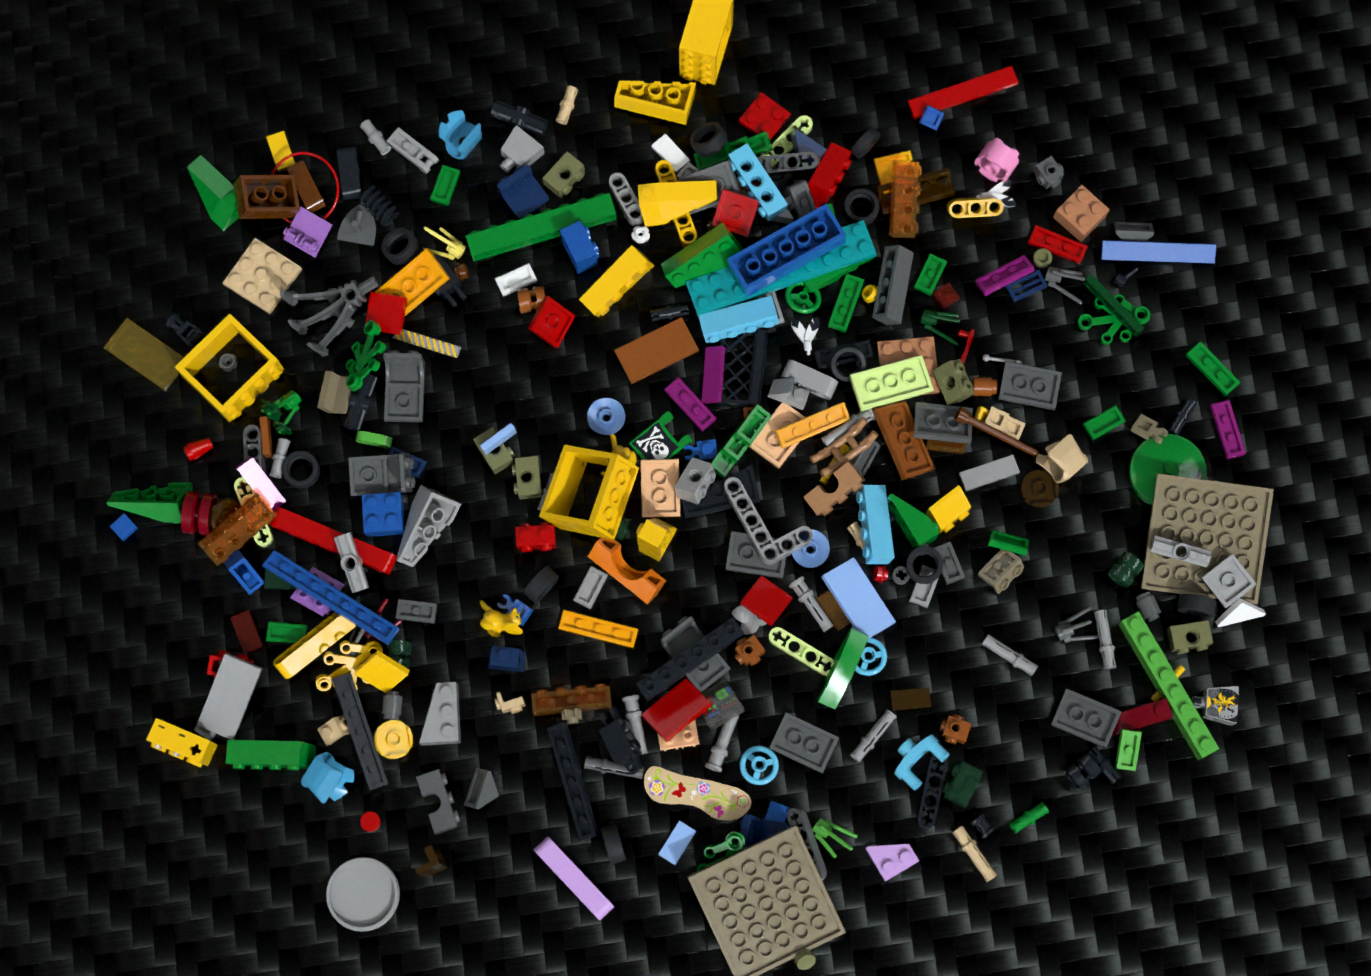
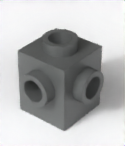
M1052 156L1037 164L1033 171L1037 182L1041 186L1043 185L1045 189L1058 186L1062 182L1061 180L1064 175L1063 167L1060 163H1056Z

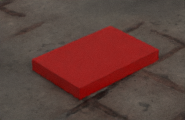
M686 678L641 715L667 743L709 709L711 703Z

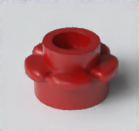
M885 565L875 566L873 580L879 583L887 580L888 569H885Z

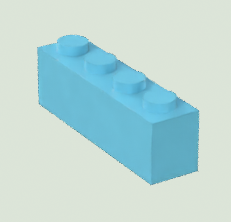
M772 295L699 316L706 343H715L723 338H733L738 336V334L752 333L757 329L770 328L775 324H779Z
M863 485L856 494V501L859 503L860 509L858 519L862 525L860 535L861 539H864L863 557L866 558V564H889L895 557L886 486Z

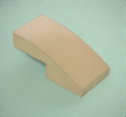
M991 407L985 421L986 424L1019 440L1026 424L1010 417L1008 413L995 407Z

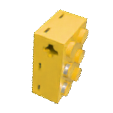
M157 718L146 739L151 742V747L162 752H166L168 749V754L181 760L187 757L186 762L200 768L202 764L209 765L217 748V744Z

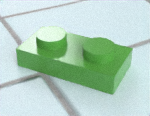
M1128 729L1120 730L1115 768L1136 771L1142 732Z

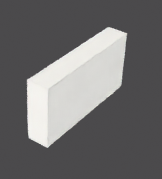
M666 134L651 145L652 149L663 160L671 163L676 174L687 162L690 163V159Z
M528 263L495 278V281L504 297L537 282V279Z

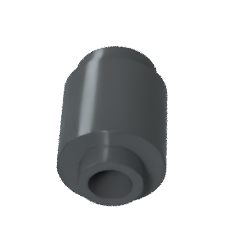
M1146 592L1136 597V605L1143 620L1148 619L1151 622L1159 618L1158 614L1161 613V610L1154 595Z
M389 691L387 695H383L382 714L384 720H399L403 699L402 696H399V692Z

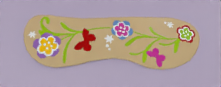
M657 766L650 767L645 773V790L650 798L658 803L692 805L702 809L713 818L726 821L742 817L751 806L749 795L733 786L680 775Z

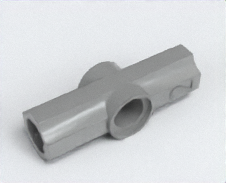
M351 532L335 537L334 539L341 557V567L346 572L352 593L369 588L362 567L363 561L361 556L358 555ZM350 558H353L355 560V566L353 568L350 567L348 564V560Z
M1156 535L1151 540L1150 552L1207 567L1210 562L1211 551ZM1179 546H1183L1185 553L1178 557L1176 549Z

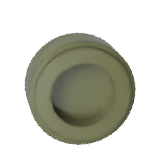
M1044 248L1038 249L1033 255V263L1038 268H1046L1052 261L1051 252Z
M810 950L801 951L795 957V963L800 970L809 969L816 962V958Z

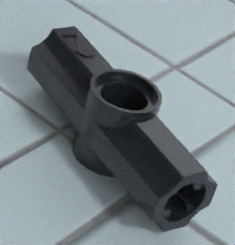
M498 100L492 107L491 116L507 122L513 128L517 125L522 130L525 129L540 136H543L546 132L548 120L531 114L524 107H513Z
M367 374L363 379L362 387L352 393L349 402L350 409L344 423V427L349 430L360 431L365 415L370 411L373 402L372 395L378 378L372 374Z

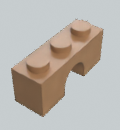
M848 461L833 473L839 482L835 492L828 493L823 486L818 485L803 497L816 515L821 516L823 514L826 516L833 510V505L837 502L841 504L848 498L847 494L852 490L856 492L863 486L862 482L865 479L852 462Z

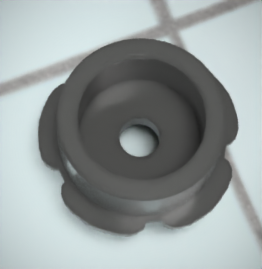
M233 354L222 355L219 361L220 368H223L226 372L235 369L238 365L236 356Z

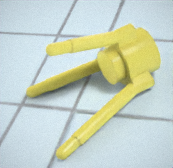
M424 227L425 231L448 244L446 251L449 253L429 249L432 254L447 257L451 260L455 258L460 259L466 247L462 242L442 227L439 230L452 241H449L428 227Z

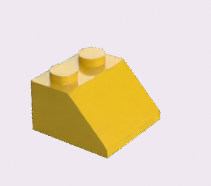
M958 485L932 505L926 515L929 516L931 521L934 520L937 523L940 534L942 531L948 532L955 526L953 523L958 519L960 521L965 519L969 515L968 511L971 505L962 488Z

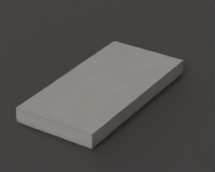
M226 653L197 726L234 740L262 668Z

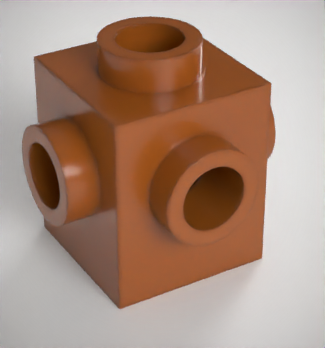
M753 635L749 639L743 638L736 643V654L734 656L740 664L744 663L745 666L749 664L753 666L761 660L760 656L765 654V649L755 635ZM750 650L752 653L747 654L745 651Z
M953 714V717L949 716L947 720L943 719L940 726V731H943L941 736L945 737L946 742L964 744L971 723L964 721V717ZM952 727H955L957 732L953 731Z

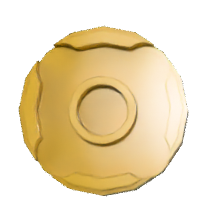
M400 720L383 722L374 734L376 750L381 756L388 759H397L405 756L413 744L411 729Z

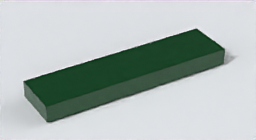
M1090 274L1086 278L1084 285L1134 337H1137L1144 327Z

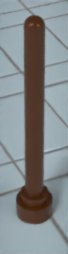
M963 407L958 409L954 421L960 424L969 423L1034 457L1038 455L1037 449L972 417L967 409Z

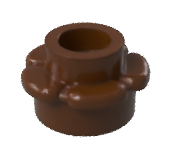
M457 263V267L454 268L455 275L461 281H464V279L469 278L467 266L465 263Z

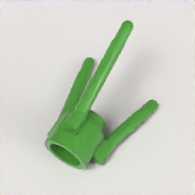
M822 818L813 827L812 831L816 833L814 835L815 838L822 843L834 858L837 855L822 837L827 838L829 835L847 849L853 850V847L831 831L834 828L854 838L858 837L857 834L830 822L828 819L825 821Z

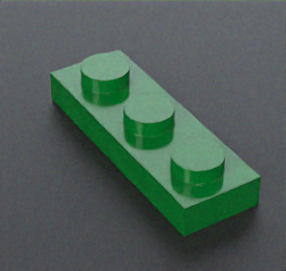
M846 274L828 327L846 333L864 279Z
M1201 341L1186 354V357L1224 396H1227L1241 383Z

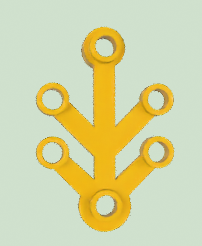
M349 641L340 643V650L343 654H349L351 651L361 653L356 657L326 652L323 659L327 665L334 663L345 665L330 675L320 674L315 680L317 688L320 691L329 690L332 686V678L344 675L350 671L357 689L356 669L362 662L373 655L370 653L371 649H376V651L378 650L383 653L381 644L377 641H369L365 645L353 644ZM344 645H349L347 650L342 649ZM328 656L333 657V659L330 661L326 660ZM322 682H327V683H328V684H327L326 686H324V687L321 686V683H322Z

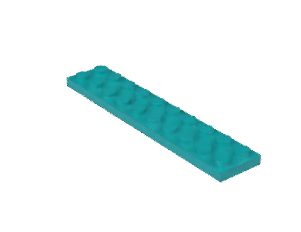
M864 220L842 227L846 234V242L748 297L744 294L729 267L686 281V286L698 318L705 313L731 307L877 256Z

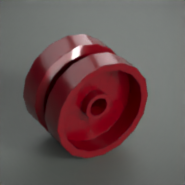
M187 492L181 512V528L183 533L195 534L198 530L200 535H213L214 532L209 527L210 507L218 500L216 494L206 493L202 497L199 492Z

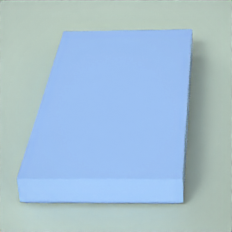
M855 558L848 560L821 577L854 629L868 634V639L896 623Z

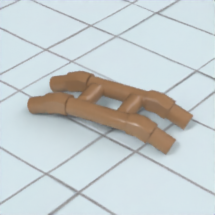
M862 417L848 432L828 447L810 456L812 463L829 457L831 453L837 461L820 470L822 477L833 474L845 463L869 448L878 437L877 432L872 431L859 444L854 439L868 423L866 418ZM848 442L852 450L843 456L838 448Z

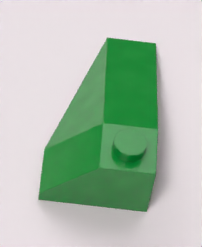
M200 155L187 168L210 218L224 232L239 218L234 186Z
M190 482L168 483V487L157 488L154 485L144 491H139L138 488L116 491L107 501V505L158 521L178 524L181 523V512L185 495L188 491H192L193 484Z

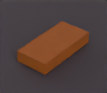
M267 416L260 417L262 454L266 458H272L270 420Z

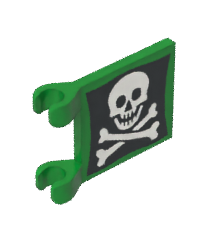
M669 411L629 443L642 460L671 459L686 445L692 443V438L688 434L677 442L664 427V425L673 420V415Z

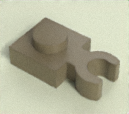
M1143 414L1139 416L1131 428L1133 433L1146 440L1151 436L1158 444H1161L1163 438L1158 435L1166 437L1168 434L1166 429L1157 428L1158 422Z
M578 708L561 711L563 722L567 721V724L579 723L578 720H583L582 711L578 710Z

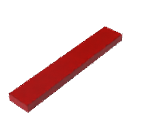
M1012 66L909 100L908 106L913 118L917 119L922 116L926 105L941 111L1018 85V80Z

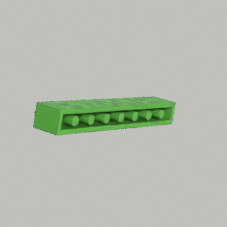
M1137 612L1122 620L1118 624L1160 694L1161 699H1167L1172 717L1196 759L1200 760L1217 751L1219 747L1141 614Z

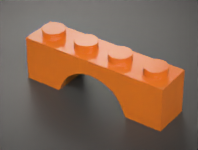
M600 538L587 556L646 604L657 596L666 582L664 578L652 569L637 571L631 568L622 557L621 544L615 539Z

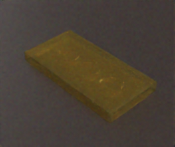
M126 318L104 347L108 352L164 391L167 390L179 374L175 366L184 358L128 318Z

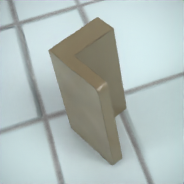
M325 371L317 408L327 413H347L352 392L346 386L348 376H339L332 371Z

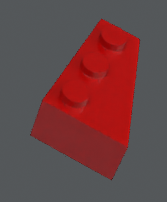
M831 142L808 183L816 209L827 204L830 197H833L837 189V183H841L844 177V170H848L852 162L850 159L852 151Z

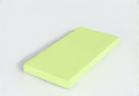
M922 355L853 373L849 376L860 411L934 391Z

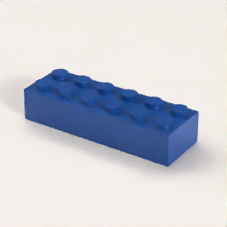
M825 204L727 258L728 267L744 294L748 297L846 242V234L828 205Z

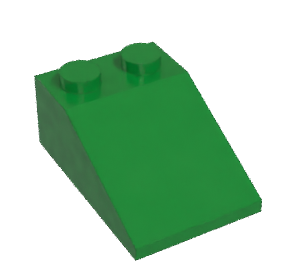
M894 494L888 496V508L914 549L927 546L936 540L939 535L938 530L940 529L934 520L931 521L929 516Z

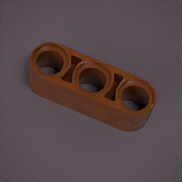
M301 160L286 167L289 175L295 176L296 188L306 209L313 213L326 207L304 161Z

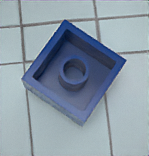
M581 221L560 230L562 243L578 274L598 265L599 250L596 243L591 242V234L586 225L583 226Z
M401 492L362 495L363 528L366 537L404 534V504Z

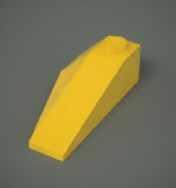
M717 181L663 182L638 185L639 206L645 226L667 224L672 219L682 217L687 212L699 209L718 200Z

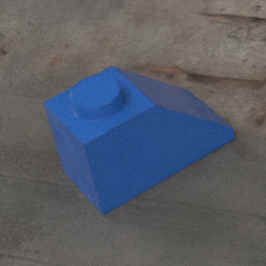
M238 548L222 559L228 570L249 595L265 584Z

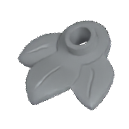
M742 605L736 607L731 613L735 619L742 622L740 628L744 635L753 634L758 630L759 626L767 624Z

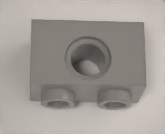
M692 457L674 487L678 498L699 504L701 499L705 497L709 485L715 480L716 473L713 465Z

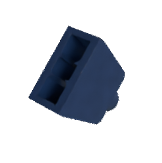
M491 646L487 668L524 673L526 653L518 648Z

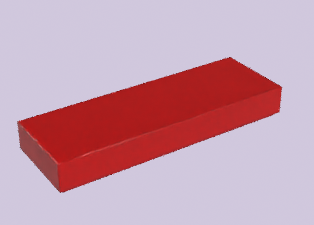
M1035 225L1028 244L1040 249H1047L1051 253L1077 264H1081L1088 247Z

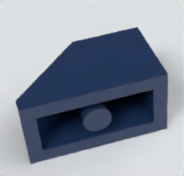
M799 130L793 131L790 136L794 153L815 152L818 154L821 162L827 149ZM809 155V159H801L802 163H810V166L812 162H815V158H811V155Z

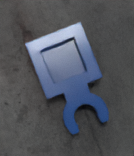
M716 439L698 441L697 447L686 445L684 451L690 450L692 454L685 456V460L690 461L692 457H699V460L702 461L713 460L717 455Z
M504 594L503 597L507 599L506 605L498 603V607L505 610L508 609L507 614L516 608L517 613L520 612V619L522 621L520 625L524 626L533 609L519 599H516L513 603L512 597Z

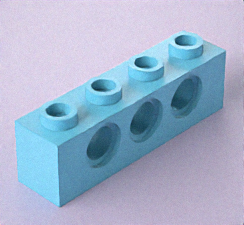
M748 144L728 154V160H730L733 171L738 175L737 180L741 187L745 186L749 197L760 200L757 210L762 218L765 217L767 221H770L787 210V202ZM747 165L751 169L749 171H744L741 169V167ZM759 181L761 184L759 186H753L751 182ZM763 196H769L771 200L765 202L761 198Z

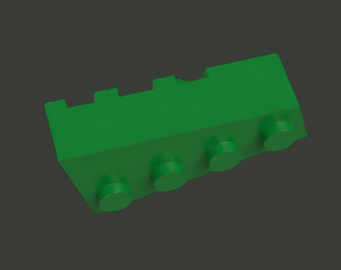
M722 222L663 262L661 266L665 277L675 288L685 285L686 281L728 267L727 258L744 249Z
M228 740L226 764L233 765V769H245V766H251V769L263 770V767H269L270 770L287 768V770L298 771L299 768L308 769L315 758L316 745L301 741Z

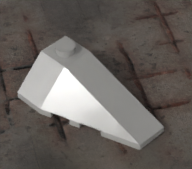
M420 485L411 505L396 560L413 567L426 553L431 542L440 537V532L445 526H449L453 522L461 504L435 490Z

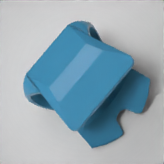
M456 110L447 114L449 119L447 123H440L439 137L446 143V150L452 157L464 159L482 139L481 124L478 123L475 126L465 122L463 111ZM463 137H466V138L463 140V142H462L461 144H459L460 139L463 138Z
M325 752L314 758L302 777L301 784L303 787H309L322 803H325L329 797L336 801L347 793V789L343 786L344 783H353L354 770L338 763L329 752Z

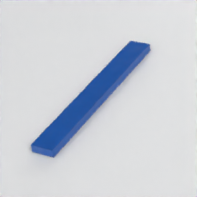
M275 550L262 564L265 569L386 645L391 642L399 631V627Z

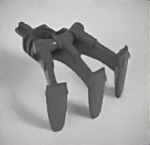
M372 276L361 284L352 280L351 283H345L344 287L340 285L338 289L331 288L325 292L297 294L295 290L281 289L280 296L291 306H296L298 300H329L331 305L308 319H288V323L293 329L305 335L308 331L307 326L320 320H326L334 315L338 318L331 330L319 343H307L309 348L324 357L329 355L326 346L334 337L339 335L346 326L350 328L354 324L355 320L351 316L357 310L356 306L360 307L363 305V301H368L365 294L378 287L379 284L375 277ZM355 291V297L350 300L349 294Z

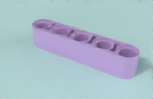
M548 836L534 849L540 858L599 920L614 908L609 900Z

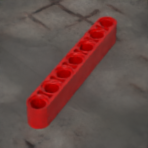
M276 507L269 523L270 526L339 554L334 538L344 533L281 507ZM353 538L363 565L390 575L397 556Z

